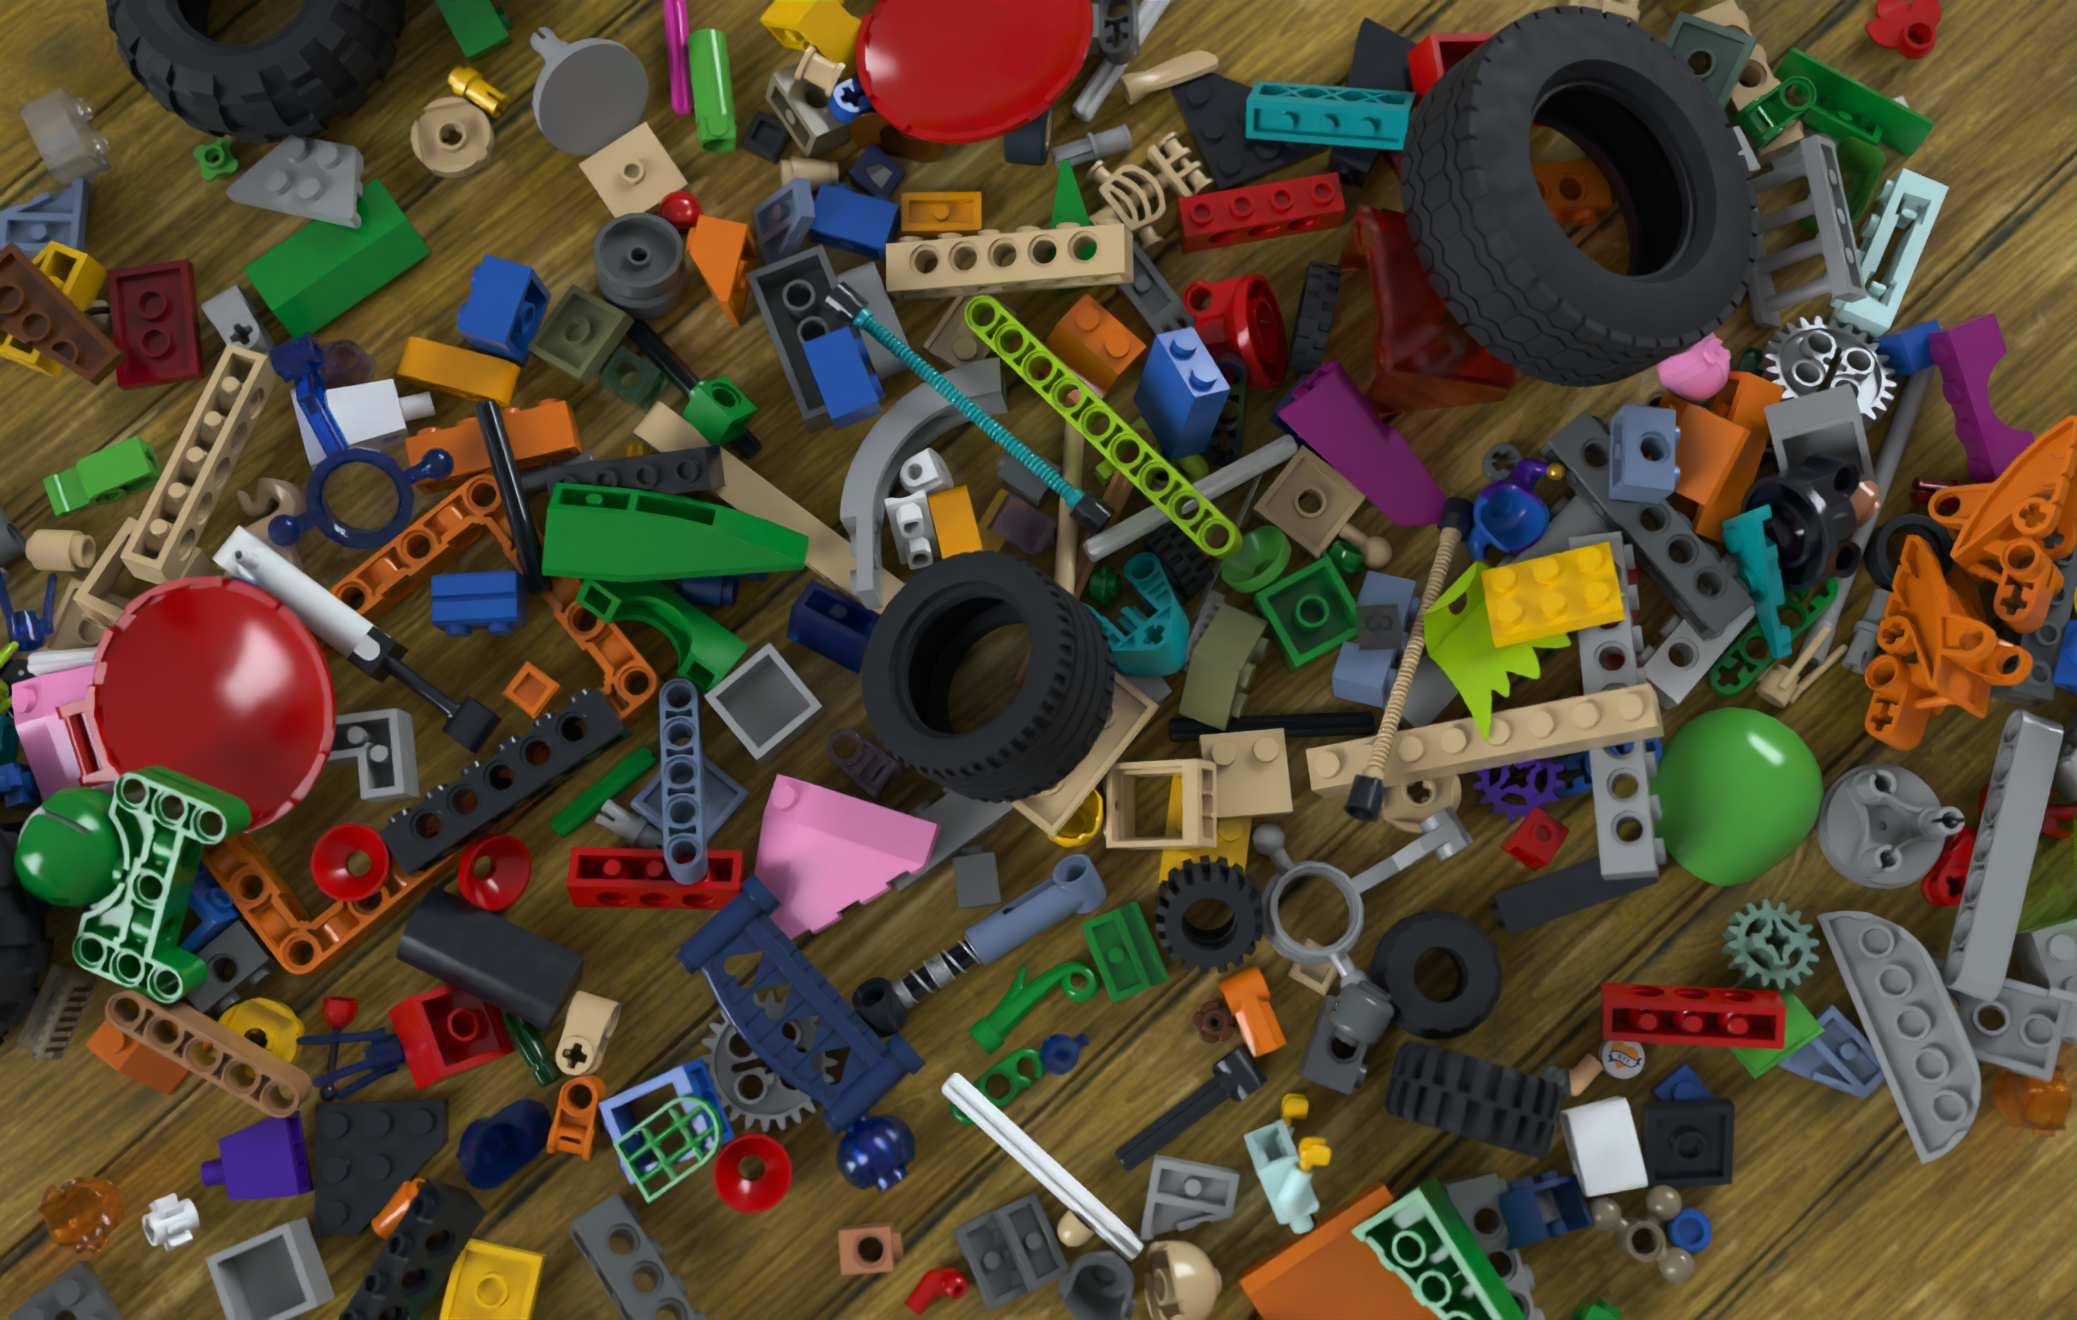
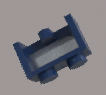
M1552 1170L1533 1177L1522 1178L1507 1183L1509 1192L1497 1196L1508 1233L1511 1235L1506 1251L1594 1225L1576 1173L1559 1178L1557 1171Z

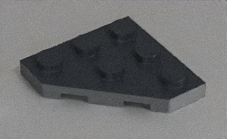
M1212 72L1171 87V94L1210 178L1215 182L1216 192L1237 189L1327 152L1329 145L1246 138V100L1253 88Z
M449 1099L316 1104L314 1236L357 1235L363 1233L371 1225L372 1219L382 1211L405 1181H412L418 1175L420 1169L448 1143Z

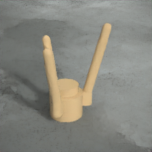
M1824 626L1790 669L1783 665H1778L1776 669H1771V665L1756 680L1760 684L1755 691L1760 697L1776 707L1784 709L1788 703L1793 705L1808 686L1847 652L1848 646L1842 644L1825 659L1823 665L1815 667L1798 683L1800 680L1798 674L1831 632L1829 626ZM1768 648L1765 658L1771 653L1770 648Z

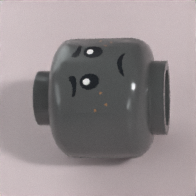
M1361 979L1358 984H1346L1329 1012L1331 1022L1337 1027L1334 1034L1345 1043L1356 1048L1360 1042L1366 1044L1377 1043L1394 1015V1008L1389 1003L1391 996L1378 986L1364 979Z

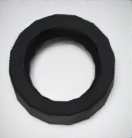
M1918 514L1899 515L1875 529L1871 534L1863 555L1866 571L1874 583L1883 590L1894 592L1891 586L1896 571L1888 562L1886 546L1891 536L1898 532H1910L1928 541L1940 562L1944 578L1951 569L1953 561L1950 557V552L1953 548L1951 539L1944 528L1930 517Z

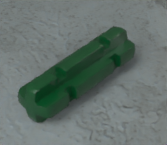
M510 1013L503 1016V1023L508 1032L515 1034L512 1039L529 1068H534L535 1071L532 1074L538 1085L546 1087L556 1082L561 1077V1072L555 1061L550 1062L549 1057L551 1054L536 1027H531L529 1022Z

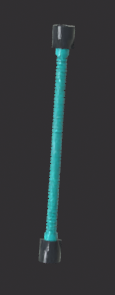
M845 281L839 283L830 292L823 304L827 311L844 325L849 326V328L855 325L860 330H866L871 337H874L884 348L886 347L896 358L898 357L911 371H914L923 381H927L926 383L931 388H935L934 390L940 395L943 394V398H947L948 402L951 401V404L955 405L956 409L959 408L963 415H967L968 419L971 418V421L975 422L976 426L979 425L983 432H987L988 436L995 439L996 443L999 442V445L1003 446L1005 450L1008 449L1007 452L1011 453L1013 457L1016 456L1015 458L1020 463H1024L1023 465L1028 470L1032 469L1031 472L1033 474L1036 473L1037 477L1040 476V480H1044L1045 484L1048 483V487H1052L1053 491L1056 490V493L1060 494L1061 498L1064 497L1065 504L1072 509L1069 515L1093 536L1097 535L1104 528L1116 510L1092 490L1085 494L1080 488H1072V484H1068L1067 480L1064 481V478L1060 477L1059 473L1056 474L1052 467H1048L1047 463L1040 460L1039 456L1035 457L1036 454L1032 453L1030 449L1027 450V446H1024L1022 442L1019 443L1020 441L1015 436H1011L1010 432L1007 433V429H1003L1002 425L999 426L998 422L995 423V419H991L990 415L987 416V413L983 412L982 408L979 409L975 402H971V399L963 395L962 391L959 392V389L955 388L953 384L951 385V382L947 381L945 377L943 378L942 374L935 371L933 367L931 368L930 364H927L925 360L923 361L910 347H907L905 343L903 344L898 337H895L878 320H875L874 314L867 309L869 302Z

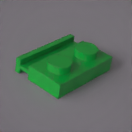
M1137 901L1080 924L1112 1003L1170 980Z

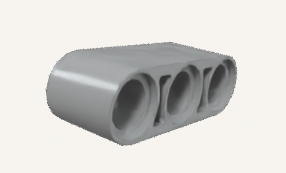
M873 261L835 275L838 284L845 281L869 302L867 309L874 314L875 320H878L883 327L885 326L887 330L909 347ZM856 327L859 336L864 341L871 365L879 381L910 369L898 357L896 358L894 354H891L886 347L884 348L882 344H879L874 337H871L866 330H860Z

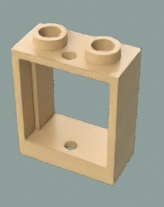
M128 517L73 596L74 601L83 610L81 616L99 628L104 629L107 624L113 627L119 617L125 612V610L103 601V599L126 567L120 555L138 520ZM195 546L180 578L207 576L213 566L202 549Z
M1202 759L1114 763L1107 772L1103 781V790L1106 796V818L1103 822L1106 848L1126 851L1217 848V782L1215 762ZM1182 775V836L1135 838V777Z

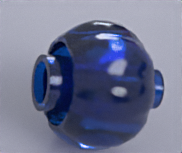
M867 1112L845 1132V1135L839 1142L836 1153L838 1169L843 1178L852 1186L861 1190L876 1186L879 1193H882L909 1176L905 1167L914 1160L916 1149L915 1137L910 1127L899 1117L891 1114L870 1116Z

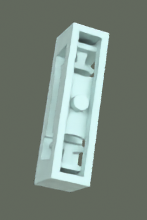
M1905 168L1901 169L1891 180L1886 178L1882 182L1874 198V201L1879 202L1875 214L1871 213L1867 217L1860 231V236L1864 237L1860 249L1857 248L1864 284L1876 272L1894 227L1897 226L1905 229L1913 220L1912 225L1900 237L1881 284L1872 281L1865 288L1867 298L1853 303L1832 297L1830 306L1835 309L1830 320L1832 317L1836 318L1838 326L1842 328L1851 323L1853 333L1860 334L1865 331L1867 332L1866 338L1872 341L1878 339L1890 329L1948 191V186Z

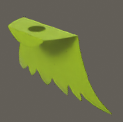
M1475 561L1424 613L1423 630L1428 656L1441 667L1456 686L1471 711L1479 731L1485 741L1488 742L1492 711L1491 690L1493 689L1505 697H1508L1510 694L1509 680L1505 672L1509 671L1528 678L1539 679L1540 667L1532 647L1563 648L1570 646L1571 641L1566 633L1495 648L1481 571L1491 568ZM1465 592L1467 604L1464 610L1459 614H1452L1449 610V604Z

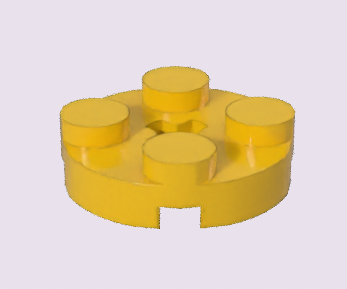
M271 998L246 1000L229 1008L218 1021V1023L248 1040L251 1033L259 1034L263 1030L267 1040V1045L264 1049L292 1065H295L300 1056L305 1033L304 1024L296 1017L291 1008L278 1000ZM241 1063L243 1074L248 1078L255 1079L254 1069L248 1064Z

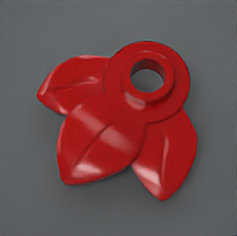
M1877 0L1875 11L1878 19L1872 20L1865 25L1870 39L1883 48L1896 49L1902 56L1908 59H1921L1927 56L1935 46L1936 32L1934 28L1941 20V9L1938 1L1913 0L1910 4L1905 0ZM1909 37L1915 38L1918 45L1913 43Z

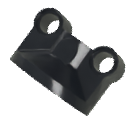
M1813 453L1802 464L1766 476L1750 485L1742 499L1740 515L1769 504L1772 518L1763 521L1764 534L1777 545L1778 566L1781 571L1783 589L1802 591L1834 577L1848 578L1858 569L1862 553L1859 545L1851 541V537L1856 530L1857 519L1855 509L1850 501V496L1857 490L1861 477L1860 468L1856 463L1822 453Z

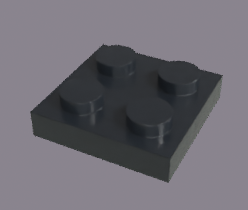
M1729 1098L1643 1103L1641 1155L1648 1180V1186L1645 1189H1653L1660 1185L1679 1188L1732 1184L1735 1105Z

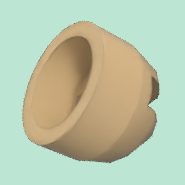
M1071 1209L1062 1216L1058 1224V1236L1068 1246L1083 1245L1095 1234V1231Z

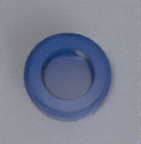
M1682 1207L1675 1218L1665 1221V1235L1673 1247L1682 1248L1688 1253H1697L1706 1248L1711 1240V1224L1708 1218L1698 1210Z

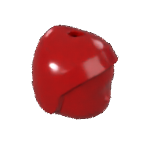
M684 191L671 192L663 197L660 202L659 217L664 218L673 225L679 235L688 234L691 227L696 228L699 214L703 215L698 199Z

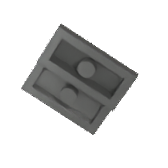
M1035 1191L952 1229L987 1311H992L1029 1291H1035L1062 1277L1063 1274L1071 1272Z

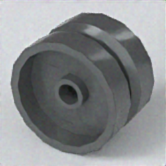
M628 213L613 218L600 229L593 242V260L597 272L599 290L605 302L626 312L633 319H653L669 313L681 302L687 290V269L684 261L683 241L673 225L664 218L650 213Z

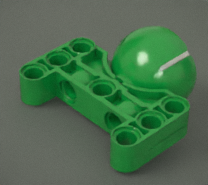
M152 765L122 774L114 784V796L85 786L66 787L47 798L25 821L19 834L16 849L15 874L24 888L43 902L62 907L90 906L91 910L82 913L77 936L72 944L73 957L78 965L159 1002L171 1003L199 990L205 985L208 977L206 964L200 957L177 947L205 843H218L246 831L251 823L250 808L239 797L161 765Z

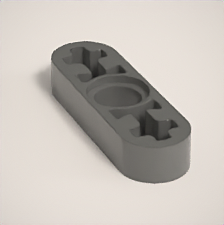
M1098 0L1099 42L1104 55L1111 64H1127L1137 56L1140 47L1138 0ZM1120 5L1128 6L1127 11L1122 16L1117 18L1109 17L1111 10ZM1119 32L1124 37L1120 47H1118V36L1116 34Z

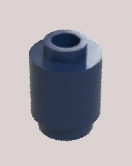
M738 574L676 580V593L682 594V597L693 605L723 609L724 606L733 607L736 603L739 590Z

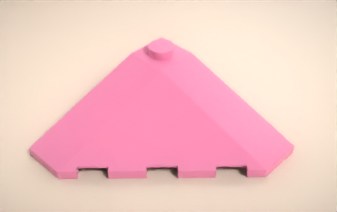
M96 665L40 675L11 684V703L14 711L15 727L43 802L63 788L80 786L77 777L82 775L64 719L59 720L55 707L87 698V685L93 684ZM82 714L90 738V742L97 760V764L99 770L101 771L102 767L90 733V729L85 714ZM110 781L90 788L114 796L115 782Z
M777 774L763 814L754 875L782 904L769 917L790 940L795 939L808 930L818 934L841 920L843 917L840 911L858 900L861 904L866 905L892 889L889 881L907 870L910 874L915 875L927 868L941 826L811 783Z

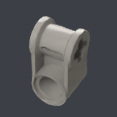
M236 283L201 305L206 316L220 333L226 345L229 343L267 355L268 359L272 357L275 349L273 338L259 318L255 305L239 284Z

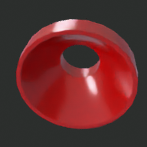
M357 823L341 824L327 831L318 840L311 857V872L318 888L327 896L344 902L360 901L376 894L386 884L392 869V853L381 834L367 825ZM363 851L369 856L371 866L366 874L356 877L349 871L348 862L353 854Z
M494 833L477 839L463 854L458 868V884L463 896L474 906L487 911H497L509 907L520 898L529 883L531 875L529 852L521 841L509 835ZM488 856L490 859V870L487 875L477 879L474 874L475 864L481 857Z
M754 1132L741 1134L727 1142L718 1153L713 1167L714 1187L722 1201L732 1209L742 1213L763 1212L774 1207L788 1192L792 1182V1164L786 1149L773 1137ZM748 1155L759 1156L765 1164L762 1173L755 1178L744 1177L738 1170L740 1161Z

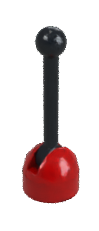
M326 996L323 998V1018L328 1025L333 1027L325 1085L319 1091L320 1097L325 1101L333 1100L337 1095L334 1079L341 1029L348 1026L357 1015L359 1000L355 998Z

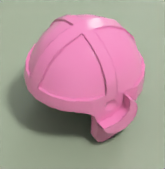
M1714 332L1691 346L1689 350L1656 364L1659 380L1664 388L1686 400L1701 401L1713 397L1724 388L1727 382L1731 358L1729 349L1722 348L1720 344L1723 341L1716 338Z

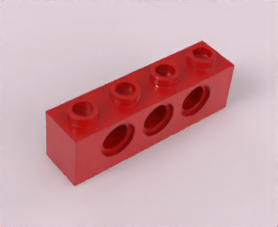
M1338 172L1178 198L1175 217L1182 253H1189L1338 228L1346 209Z
M572 847L567 889L575 907L721 910L744 889L740 884L747 879V869L743 851L707 850L708 868L705 876L697 883L687 885L675 881L671 876L663 849ZM691 853L683 854L677 859L676 863L688 864L694 860L696 855Z
M1601 983L1599 1024L1602 1040L1784 1049L1786 1006L1779 991Z

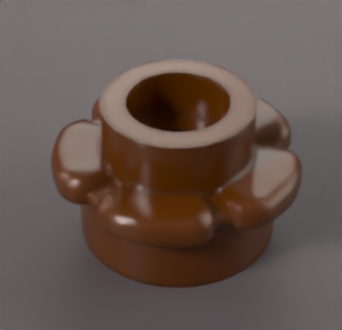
M1209 1001L1201 1006V1010L1195 1013L1193 1026L1195 1030L1199 1031V1037L1203 1041L1214 1044L1218 1040L1226 1041L1231 1037L1234 1032L1232 1023L1235 1021V1016H1231L1228 1006H1221L1217 1001ZM1213 1018H1216L1218 1020V1025L1216 1027H1213L1210 1024V1021Z

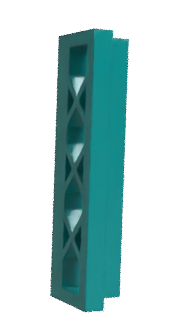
M1257 81L1246 100V138L1403 150L1405 135L1408 132L1407 128L1416 105L1417 92Z

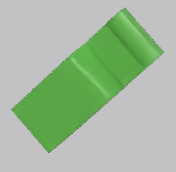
M135 436L80 459L76 463V467L59 474L50 475L43 479V483L55 516L61 519L69 517L89 506L110 504L153 487L157 484L162 470L153 446L140 437Z

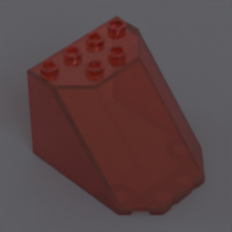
M1368 204L1359 205L1337 265L1341 266V271L1369 268L1377 322V331L1373 339L1376 376L1365 396L1371 407L1380 416L1504 401L1511 392L1512 387H1515V369L1511 367V362L1506 364L1487 351L1489 344L1481 346L1464 329L1468 322L1461 325L1444 305L1449 300L1447 296L1440 300L1427 278L1433 274L1432 271L1424 272L1414 250L1420 243H1412L1405 220L1409 214Z

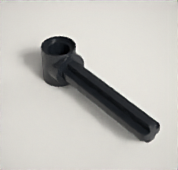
M1243 1044L1233 1049L1212 1066L1213 1069L1211 1071L1215 1075L1116 1149V1157L1127 1171L1135 1169L1229 1097L1234 1102H1240L1268 1081L1266 1075Z

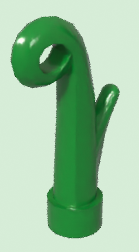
M1067 961L1050 968L1025 985L1028 968L1023 965L1019 968L1011 987L1000 1003L986 1018L982 1017L968 1031L990 1056L1004 1044L1003 1039L1060 984L1065 994L1073 1001L1086 1002L1092 999L1097 994L1100 986V979L1096 970L1089 964L1081 961ZM1072 977H1084L1087 979V985L1079 990L1073 988Z

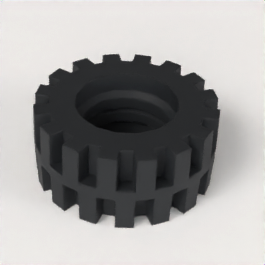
M1172 520L1160 526L1143 540L1145 549L1155 554L1159 559L1174 589L1178 590L1180 595L1186 599L1214 579L1215 575L1204 554L1200 552L1196 543Z

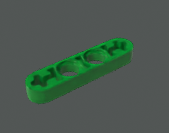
M1835 578L1821 582L1827 586L1825 591L1827 597L1824 598L1821 595H1817L1809 602L1808 609L1814 611L1811 614L1808 613L1802 604L1809 596L1811 588L1802 591H1787L1784 594L1786 603L1776 606L1777 614L1783 610H1792L1800 616L1801 623L1799 626L1790 630L1791 645L1835 602L1838 593V583ZM1797 597L1800 602L1794 600L1793 598ZM1759 620L1712 666L1709 684L1717 696L1725 699L1737 698L1777 660H1774L1772 653L1766 658L1759 660L1750 657L1746 652V646L1752 640L1762 639L1767 642ZM1735 655H1738L1745 665L1737 674L1736 682L1738 685L1734 686L1728 683L1723 687L1720 685L1721 675L1719 672L1731 673L1738 666L1739 660L1733 658ZM1746 666L1753 669L1754 671L1749 673Z

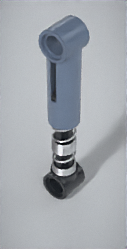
M1073 854L1065 857L1055 866L1051 877L965 929L964 942L957 940V946L948 952L941 950V955L937 952L931 958L929 957L926 961H923L924 967L915 972L909 969V976L903 980L900 976L891 982L885 978L876 977L863 982L853 993L852 1005L863 1021L878 1037L883 1038L896 1034L907 1022L909 1008L915 1006V1003L919 1004L920 996L928 991L935 994L936 986L940 989L945 987V985L948 986L954 980L956 981L955 975L957 973L967 974L968 967L975 962L979 965L984 963L987 967L1073 912L1082 914L1095 910L1106 899V886L1088 856Z

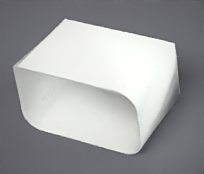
M1613 1096L1560 1111L1559 1118L1566 1147L1569 1151L1573 1174L1576 1173L1584 1196L1590 1197L1648 1186L1647 1175L1626 1098Z

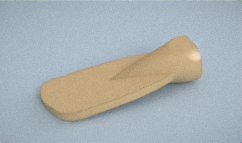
M1192 51L1161 63L1145 72L1127 73L1119 77L1122 93L1127 102L1132 105L1152 91L1167 88L1216 70L1219 67L1218 58L1206 51Z

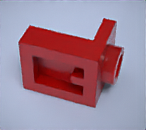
M1534 807L1530 810L1521 826L1506 836L1499 848L1535 872L1550 863L1569 834V829L1539 807Z

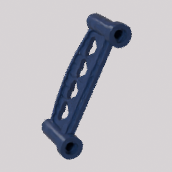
M752 874L740 884L744 889L679 947L680 951L675 955V958L691 975L697 970L704 973L720 1007L746 1044L784 1080L812 1099L820 1102L826 1110L820 1116L821 1119L838 1135L843 1130L846 1132L909 1072L914 1076L926 1063L898 1032L885 1044L769 917L782 904ZM763 951L754 985L748 989L739 987L736 982V975H729L724 969L726 959L731 956ZM792 983L784 1015L776 1021L768 1019L765 1014V1007H758L754 1003V992L760 988ZM821 1015L813 1047L805 1053L797 1051L794 1046V1039H788L783 1035V1024L789 1020ZM850 1047L840 1082L833 1085L826 1083L823 1078V1071H817L811 1065L813 1055L818 1052Z

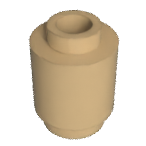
M38 529L26 543V556L37 570L79 572L83 568H90L93 565L96 557V545L92 536L84 535L81 531Z

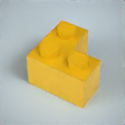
M774 0L759 19L785 48L806 52L807 48L811 45L816 48V53L836 64L840 62L845 63L847 67L841 81L851 79L857 72L856 42L862 21L855 16H850L842 7L844 4L843 0Z

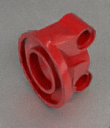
M1250 274L1215 283H1209L1205 280H1197L1191 283L1183 293V307L1190 315L1197 319L1195 331L1214 362L1223 353L1234 352L1240 354L1250 368L1249 392L1279 387L1286 375L1287 340L1278 300L1271 285L1264 276ZM1212 296L1210 305L1205 310H1202L1203 302ZM1225 368L1224 372L1227 373V383L1231 388L1236 376L1232 373L1233 369Z

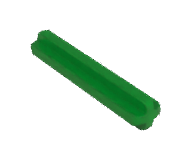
M646 745L638 747L550 819L551 827L559 836L563 838L569 836L601 810L608 799L613 800L658 762L656 755Z

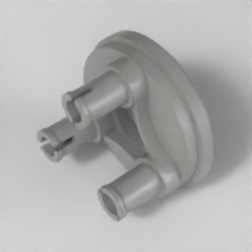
M547 27L538 29L545 39H541L536 32L532 34L531 46L545 58L546 64L535 84L532 107L539 129L555 147L574 155L595 154L633 130L640 120L647 103L648 79L642 63L627 47L618 42L600 38L583 39L569 44L568 42L561 41Z
M1874 763L1862 765L1844 772L1827 787L1824 792L1820 815L1816 821V833L1819 845L1826 859L1843 877L1866 888L1895 889L1918 881L1932 869L1941 855L1945 837L1948 834L1958 833L1964 827V822L1956 823V819L1964 818V816L1956 807L1948 806L1942 808L1935 793L1914 773L1899 766Z

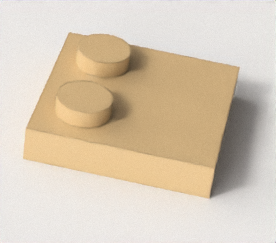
M1284 728L1199 736L1201 759L1216 763L1217 820L1291 814L1293 812Z

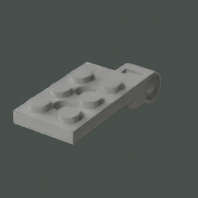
M1932 957L1942 978L1946 961ZM2005 978L1999 995L1995 1000L1987 1002L1946 987L1949 996L1954 998L1959 1005L1957 1015L1978 1062L2050 1083L2061 1041L2077 1045V994L2054 987H2050L2048 990ZM1986 1008H1994L2002 1013L2005 1024L1997 1031L1986 1030L1978 1022V1013Z

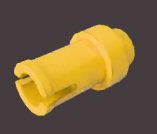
M458 65L450 73L448 83L453 86V93L458 97L471 100L493 118H498L501 115L497 108L502 112L507 108L509 97L482 80L481 73L474 68H464Z

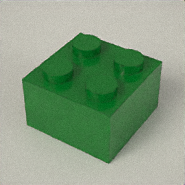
M1329 555L1256 593L1251 602L1258 617L1269 621L1266 631L1291 675L1342 648L1344 641L1353 642L1368 631L1365 627L1366 619Z

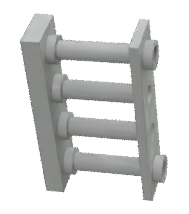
M1816 134L1800 140L1803 155L1800 156L1799 161L1748 180V183H1753L1755 195L1805 176L1808 178L1811 191L1806 200L1759 217L1758 214L1759 235L1755 237L1758 239L1756 261L1752 263L1755 267L1748 285L1750 294L1748 311L1756 325L1778 329L1782 327L1779 310L1827 293L1833 295V298L1849 303L1867 298L1834 142ZM1810 215L1816 217L1819 229L1816 238L1767 256L1763 233ZM1818 254H1822L1825 257L1827 272H1825L1823 278L1775 294L1771 271Z

